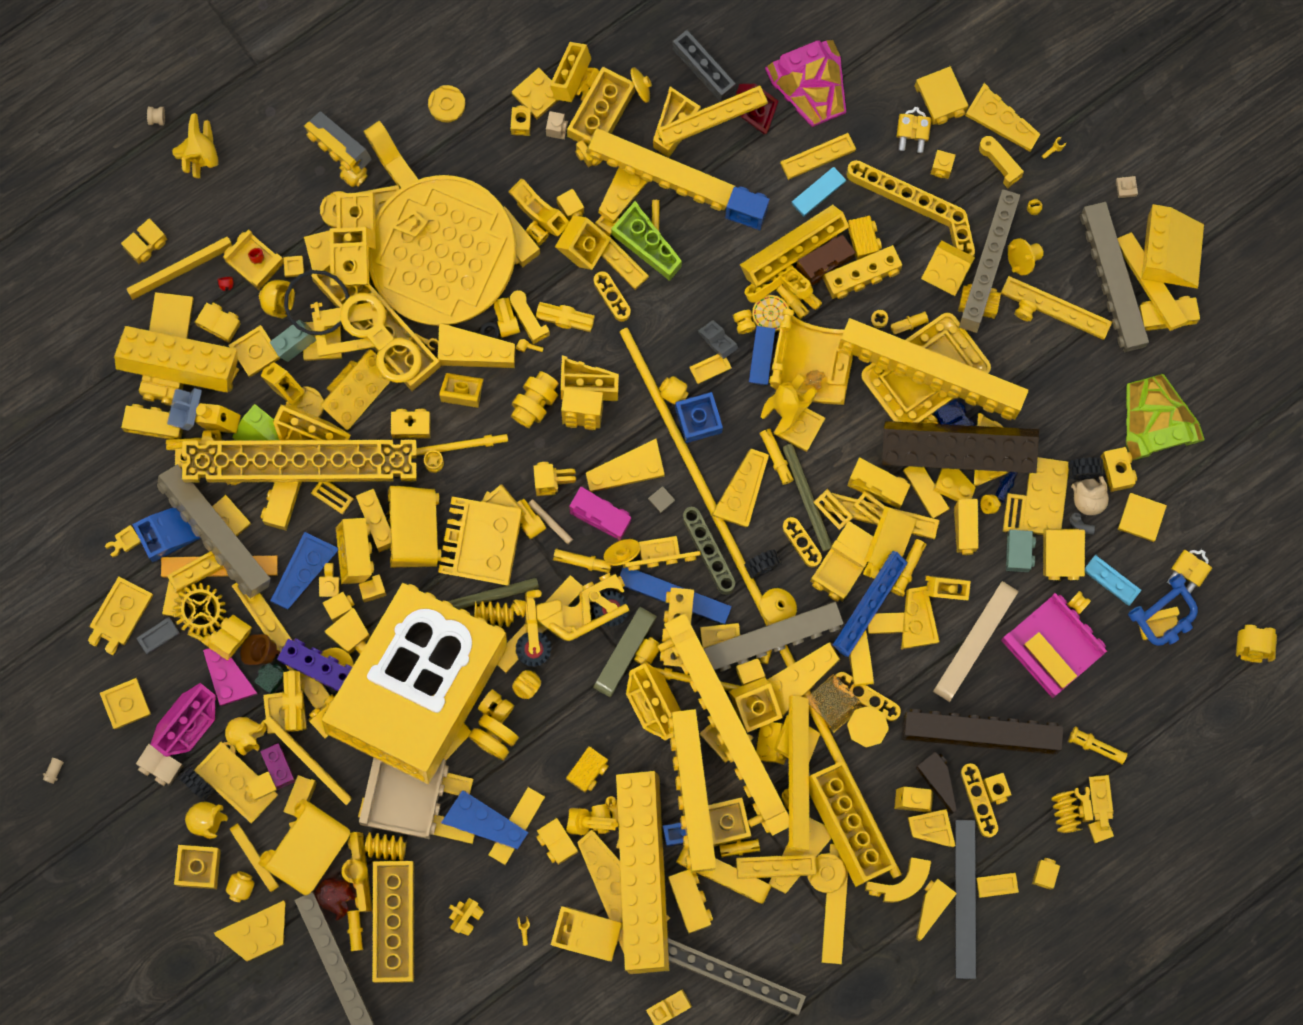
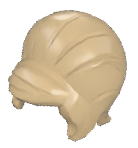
M1103 476L1099 477L1100 483L1095 479H1085L1072 483L1071 488L1074 491L1075 506L1085 515L1100 514L1108 506L1107 484Z

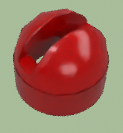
M254 248L249 251L248 257L253 264H261L263 262L264 254L262 249Z
M233 277L218 278L219 288L225 291V287H228V290H231L233 287Z

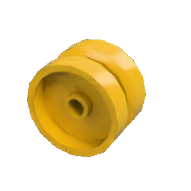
M483 714L478 722L486 732L474 728L468 737L481 749L504 761L509 751L501 742L508 746H514L519 737L494 718Z

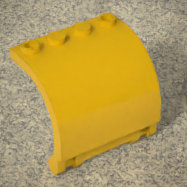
M783 309L782 316L784 317L780 323L775 358L772 364L773 375L770 376L769 380L770 386L777 390L780 384L792 382L801 373L806 380L799 391L806 393L811 387H814L818 392L812 402L844 405L853 355H845L838 349L844 330L823 328L805 323L794 316V310Z

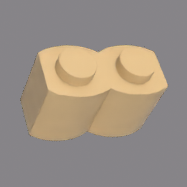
M148 744L136 763L139 766L138 771L146 776L149 773L156 777L155 781L163 786L166 783L171 786L183 767L181 763L170 756L165 757L150 744Z

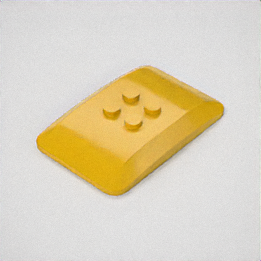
M951 313L940 315L906 339L908 342L985 373H989L991 370V364L966 330L959 328L960 322ZM875 363L865 367L861 374L863 382L895 422L920 423L955 399L948 396L947 392L931 389L930 385L915 383L912 381V378L907 376L900 377L890 369H880Z

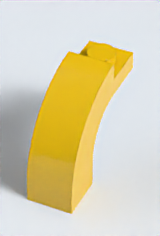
M520 179L508 191L517 201V205L533 221H537L540 227L552 235L559 236L569 224L568 219L562 212L545 203L524 179Z
M911 857L907 875L901 883L884 885L866 882L865 891H868L869 895L876 897L884 894L883 902L886 903L903 901L914 895L923 886L929 874L931 861Z

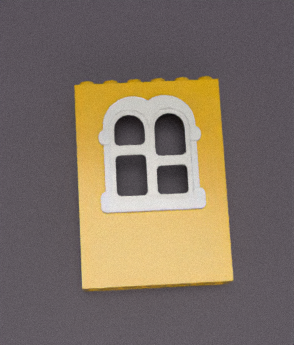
M402 583L322 718L325 734L429 785L507 648L506 632L497 625L493 627L487 624V621L483 618L471 616L464 609L458 610L451 603L436 599L431 593L419 591L412 584L406 585ZM418 622L427 623L433 630V635L428 645L424 648L405 639L411 626ZM445 636L456 637L461 643V650L449 670L443 669L429 661V657L436 645ZM399 647H403L420 656L405 682L385 674L386 668ZM423 669L443 677V682L434 696H429L413 687Z

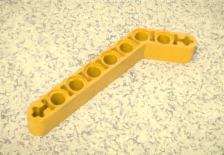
M380 121L363 131L380 162L394 182L399 185L400 189L418 180L400 155Z
M857 160L850 162L846 173L848 180L948 226L953 246L962 251L965 249V253L974 256L975 249L965 210ZM873 176L877 181L870 182L868 177ZM891 184L894 189L888 190L885 188V185ZM908 192L911 197L905 198L902 196V193ZM925 200L928 205L922 206L919 201ZM936 208L944 209L945 213H938ZM953 216H960L962 221H955ZM957 234H964L966 239H959Z

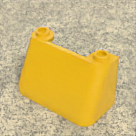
M390 486L388 490L391 532L390 568L437 567L438 561H441V549L437 548L436 505H439V493H435V489Z
M302 798L294 807V816L297 820L275 851L268 850L261 855L258 865L301 894L308 895L313 891L347 841L350 830Z

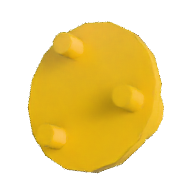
M1021 238L1011 241L1008 245L1007 255L1012 271L1020 275L1030 274L1034 269L1035 261L1043 257L1042 247L1037 243L1030 245Z

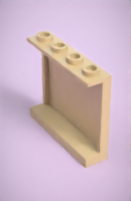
M373 758L359 819L360 825L430 839V835H434L436 823H433L435 815L438 816L441 804H438V799L444 793L443 777L447 778L449 766L446 765V760H442L428 785Z

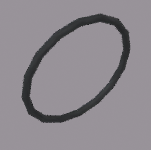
M311 270L300 274L290 283L285 293L284 308L288 319L298 330L309 335H324L335 331L341 326V320L334 327L324 331H309L299 326L292 318L288 308L289 294L293 285L302 277L311 274H323L336 280L342 287L346 300L349 298L346 286L337 276L327 271Z

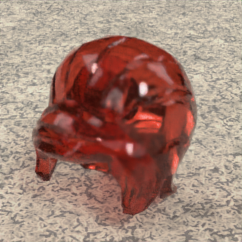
M327 878L321 881L316 888V900L323 909L337 915L336 920L344 918L347 914L348 906L346 901L356 898L355 893L350 887V882L345 879Z

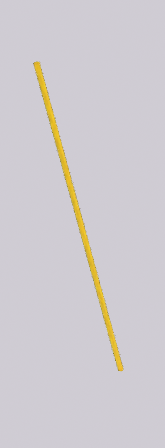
M624 328L620 331V334L710 514H712L717 505L664 399L661 397L660 391L629 329ZM712 516L761 614L760 600L762 594L754 578H750L744 566L745 561L725 521ZM762 616L766 626L771 625V623L766 621ZM786 644V648L779 652L786 666L789 667L796 662ZM808 690L802 697L809 698V712L835 764L843 761L844 758L810 690ZM898 866L889 871L893 879L902 875Z

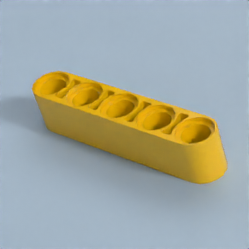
M683 847L676 863L683 867H686L685 857L689 856L688 849ZM716 858L715 870L697 872L761 904H764L771 889V885L757 878L737 879V868Z

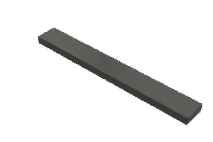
M955 820V892L957 893L955 895V979H976L975 820Z

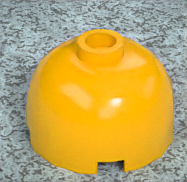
M273 280L263 287L259 293V299L264 312L277 318H285L287 316L285 314L284 301L285 293L291 282ZM291 289L289 294V310L292 309L294 303V289Z

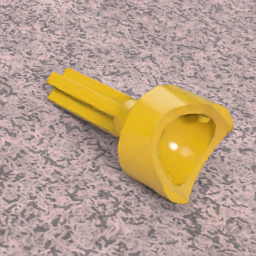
M204 430L202 438L166 440V449H182V441H198L200 446H206V441H222L220 430Z
M570 808L566 832L569 834L585 835L589 832L590 828L615 830L618 827V823H616L617 819L591 817L587 809Z

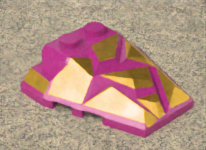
M833 40L815 41L783 54L779 60L765 67L776 90L779 89L785 96L784 98L796 107V111L811 127L846 114L841 57Z

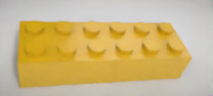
M128 326L124 328L114 356L117 370L227 393L238 363L237 349Z
M844 760L810 775L809 794L855 887L897 867Z
M413 861L373 862L374 983L414 982Z

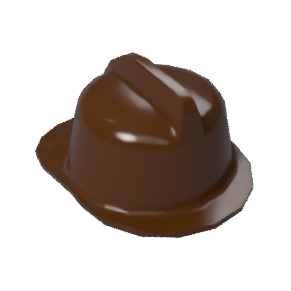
M266 634L249 636L245 639L240 650L241 660L247 665L270 664L275 656L280 654L275 641Z

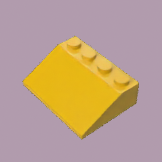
M1153 204L1147 220L1141 279L1198 288L1204 224L1171 207Z

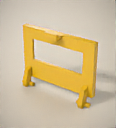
M370 293L371 295L378 297V293ZM315 302L310 305L311 308H315V312H312L315 331H324V327L335 326L341 320L340 312L342 307L319 311L322 303ZM371 302L352 305L348 313V319L350 323L373 319V325H375L378 319V311ZM325 334L315 335L319 357L376 347L369 338L327 345Z

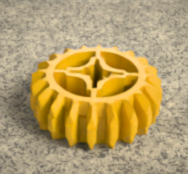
M202 583L199 584L198 589L195 584H192L191 590L188 587L184 588L186 594L183 592L178 593L181 599L176 598L174 600L179 606H173V610H178L179 612L175 613L173 617H180L176 622L177 625L182 622L185 624L182 626V630L189 627L188 634H192L193 630H195L196 636H199L200 630H202L203 635H207V628L210 632H214L213 625L220 627V623L217 620H224V617L219 614L226 613L225 609H220V607L225 605V602H218L222 595L216 597L214 595L217 592L216 589L209 592L210 585H207L205 590H203ZM200 594L206 596V598L201 602H197L194 599L192 600L190 596ZM210 601H212L214 605L213 617L207 609V606ZM185 602L191 609V615L188 619L184 613ZM205 603L202 609L204 613L200 612L199 614L193 616L196 613L195 606L199 607ZM198 617L209 621L205 625H197L192 622Z

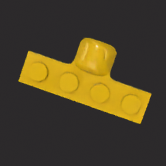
M353 832L350 833V838H348V846L352 852V858L343 864L341 873L343 878L353 883L356 889L357 897L355 898V904L359 912H370L373 910L366 854L364 855L363 833Z

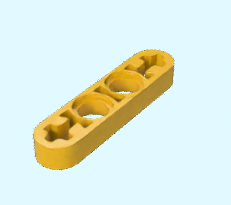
M839 672L834 676V687L865 707L871 706L869 700L871 697L876 696L880 699V705L873 708L880 710L884 702L888 703L885 706L886 708H895L896 716L892 715L891 717L888 716L889 712L883 709L882 713L885 714L886 720L894 721L900 716L901 710L896 703L866 685L860 686L864 690V694L861 697L853 694V688L856 687L854 684L849 692L846 690L848 686L845 684L839 686L837 678L845 677V682L849 685L851 681L854 682L853 677L849 674Z
M966 764L960 773L978 828L984 837H993L998 832V825L979 769L974 764ZM967 768L975 771L972 777L973 780L978 779V782L968 785L967 782H970L971 779L969 775H965ZM973 786L981 788L980 796L975 797L971 794ZM979 805L987 806L988 812L986 815H980L977 812ZM988 816L991 817V819H988L987 821L989 826L994 827V829L991 830L992 834H989L988 831H984L986 823L985 821L981 823L980 819H985Z
M237 823L231 827L230 831L269 891L272 892L277 889L279 885L272 874L258 865L260 855L241 826Z

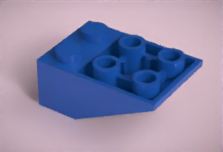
M177 508L164 510L132 524L152 562L201 539L193 533L190 524L183 521Z

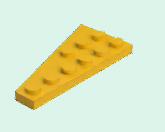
M591 830L577 844L609 919L622 923L618 941L624 953L620 861L596 833Z

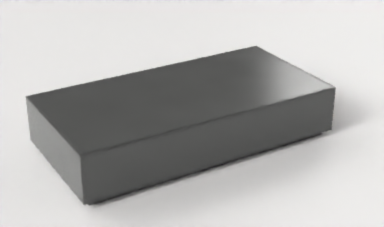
M168 617L136 639L148 655L178 636L180 632L170 617Z

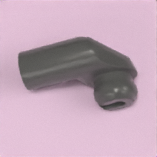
M1079 513L1071 515L1069 521L1074 529H1083L1085 534L1094 535L1095 525L1084 524Z

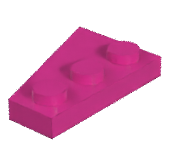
M210 648L203 650L220 706L257 695L255 689L232 658L227 661Z

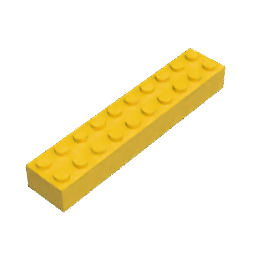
M851 318L848 320L838 349L845 355H855L863 362L869 363L870 361L875 363L880 369H890L900 377L907 376L912 378V381L915 383L930 385V388L935 391L942 390L947 392V395L952 398L959 397L970 405L975 406L977 404L982 406L987 412H997L1007 420L1016 419L1028 393V389Z
M655 771L616 775L625 970L630 974L669 971L660 777Z

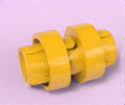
M542 371L538 373L536 378L529 377L523 386L526 393L524 395L518 394L512 402L515 410L511 417L527 428H530L534 421L540 423L547 413L543 407L545 404L551 406L558 396L554 390L559 383Z

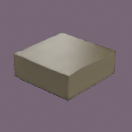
M663 486L648 498L660 514L675 502L674 498Z

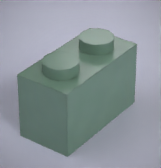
M301 320L297 321L299 326L312 331L308 324ZM291 325L270 341V344L280 358L289 362L314 343L316 336L309 335Z
M1008 531L1006 571L1029 572L1031 567H1034L1035 556L1032 555V548H1035L1036 537H1033V531Z

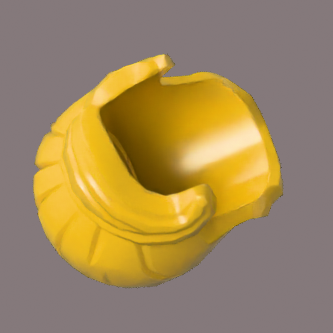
M238 717L232 719L227 724L225 737L227 742L235 746L236 750L244 756L251 750L259 751L260 747L256 743V738L264 735L267 725L263 721L261 724H258L248 717Z
M199 802L193 805L185 817L188 830L192 834L204 836L207 839L216 838L217 835L215 834L218 832L221 821L228 820L227 815L220 812L223 810V806L219 804L216 806L209 802Z

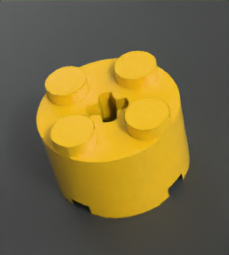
M1245 625V629L1238 631L1236 656L1241 655L1242 660L1262 663V659H1268V662L1275 660L1276 630L1273 628L1259 629L1255 625Z

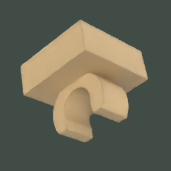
M1135 176L1116 179L1118 198L1135 197L1138 195Z

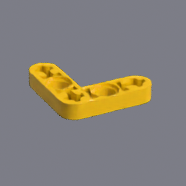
M790 265L757 287L750 284L745 289V295L749 302L754 303L784 284L799 298H807L813 293V288L809 280Z

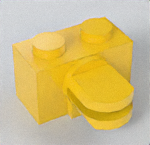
M549 462L537 463L534 466L536 496L555 495V492H558L557 484L575 483L576 477L573 475L576 474V470H556V468H553V464H549Z

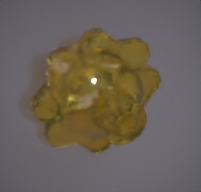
M812 370L807 373L805 385H813L816 390L821 389L822 385L820 382L826 377L824 372Z

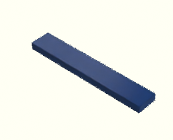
M891 552L835 640L833 646L843 656L849 657L908 562L898 552Z
M622 568L620 573L625 588L665 603L666 593L671 592V588L684 589L637 570L629 571L628 568ZM694 592L692 613L725 625L732 606Z

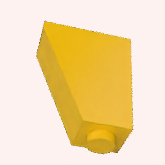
M978 499L958 500L954 506L957 553L962 552V555H972L978 549Z

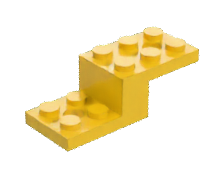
M375 193L336 194L337 228L330 229V273L337 276L345 286L369 285V250H376ZM355 207L360 209V214L357 217L352 216V210ZM348 261H352L354 264L351 271H347L345 268ZM330 278V286H340L336 280Z

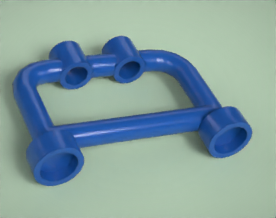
M1182 573L1175 575L1169 580L1170 585L1174 589L1144 612L1142 607L1139 606L1128 613L1131 621H1137L1148 640L1156 646H1162L1167 642L1169 644L1177 642L1179 640L1177 634L1180 631L1183 633L1190 631L1193 628L1191 622L1197 617L1198 607L1184 585L1186 579ZM1181 593L1190 608L1189 615L1180 619L1177 625L1164 632L1161 638H1157L1146 621Z

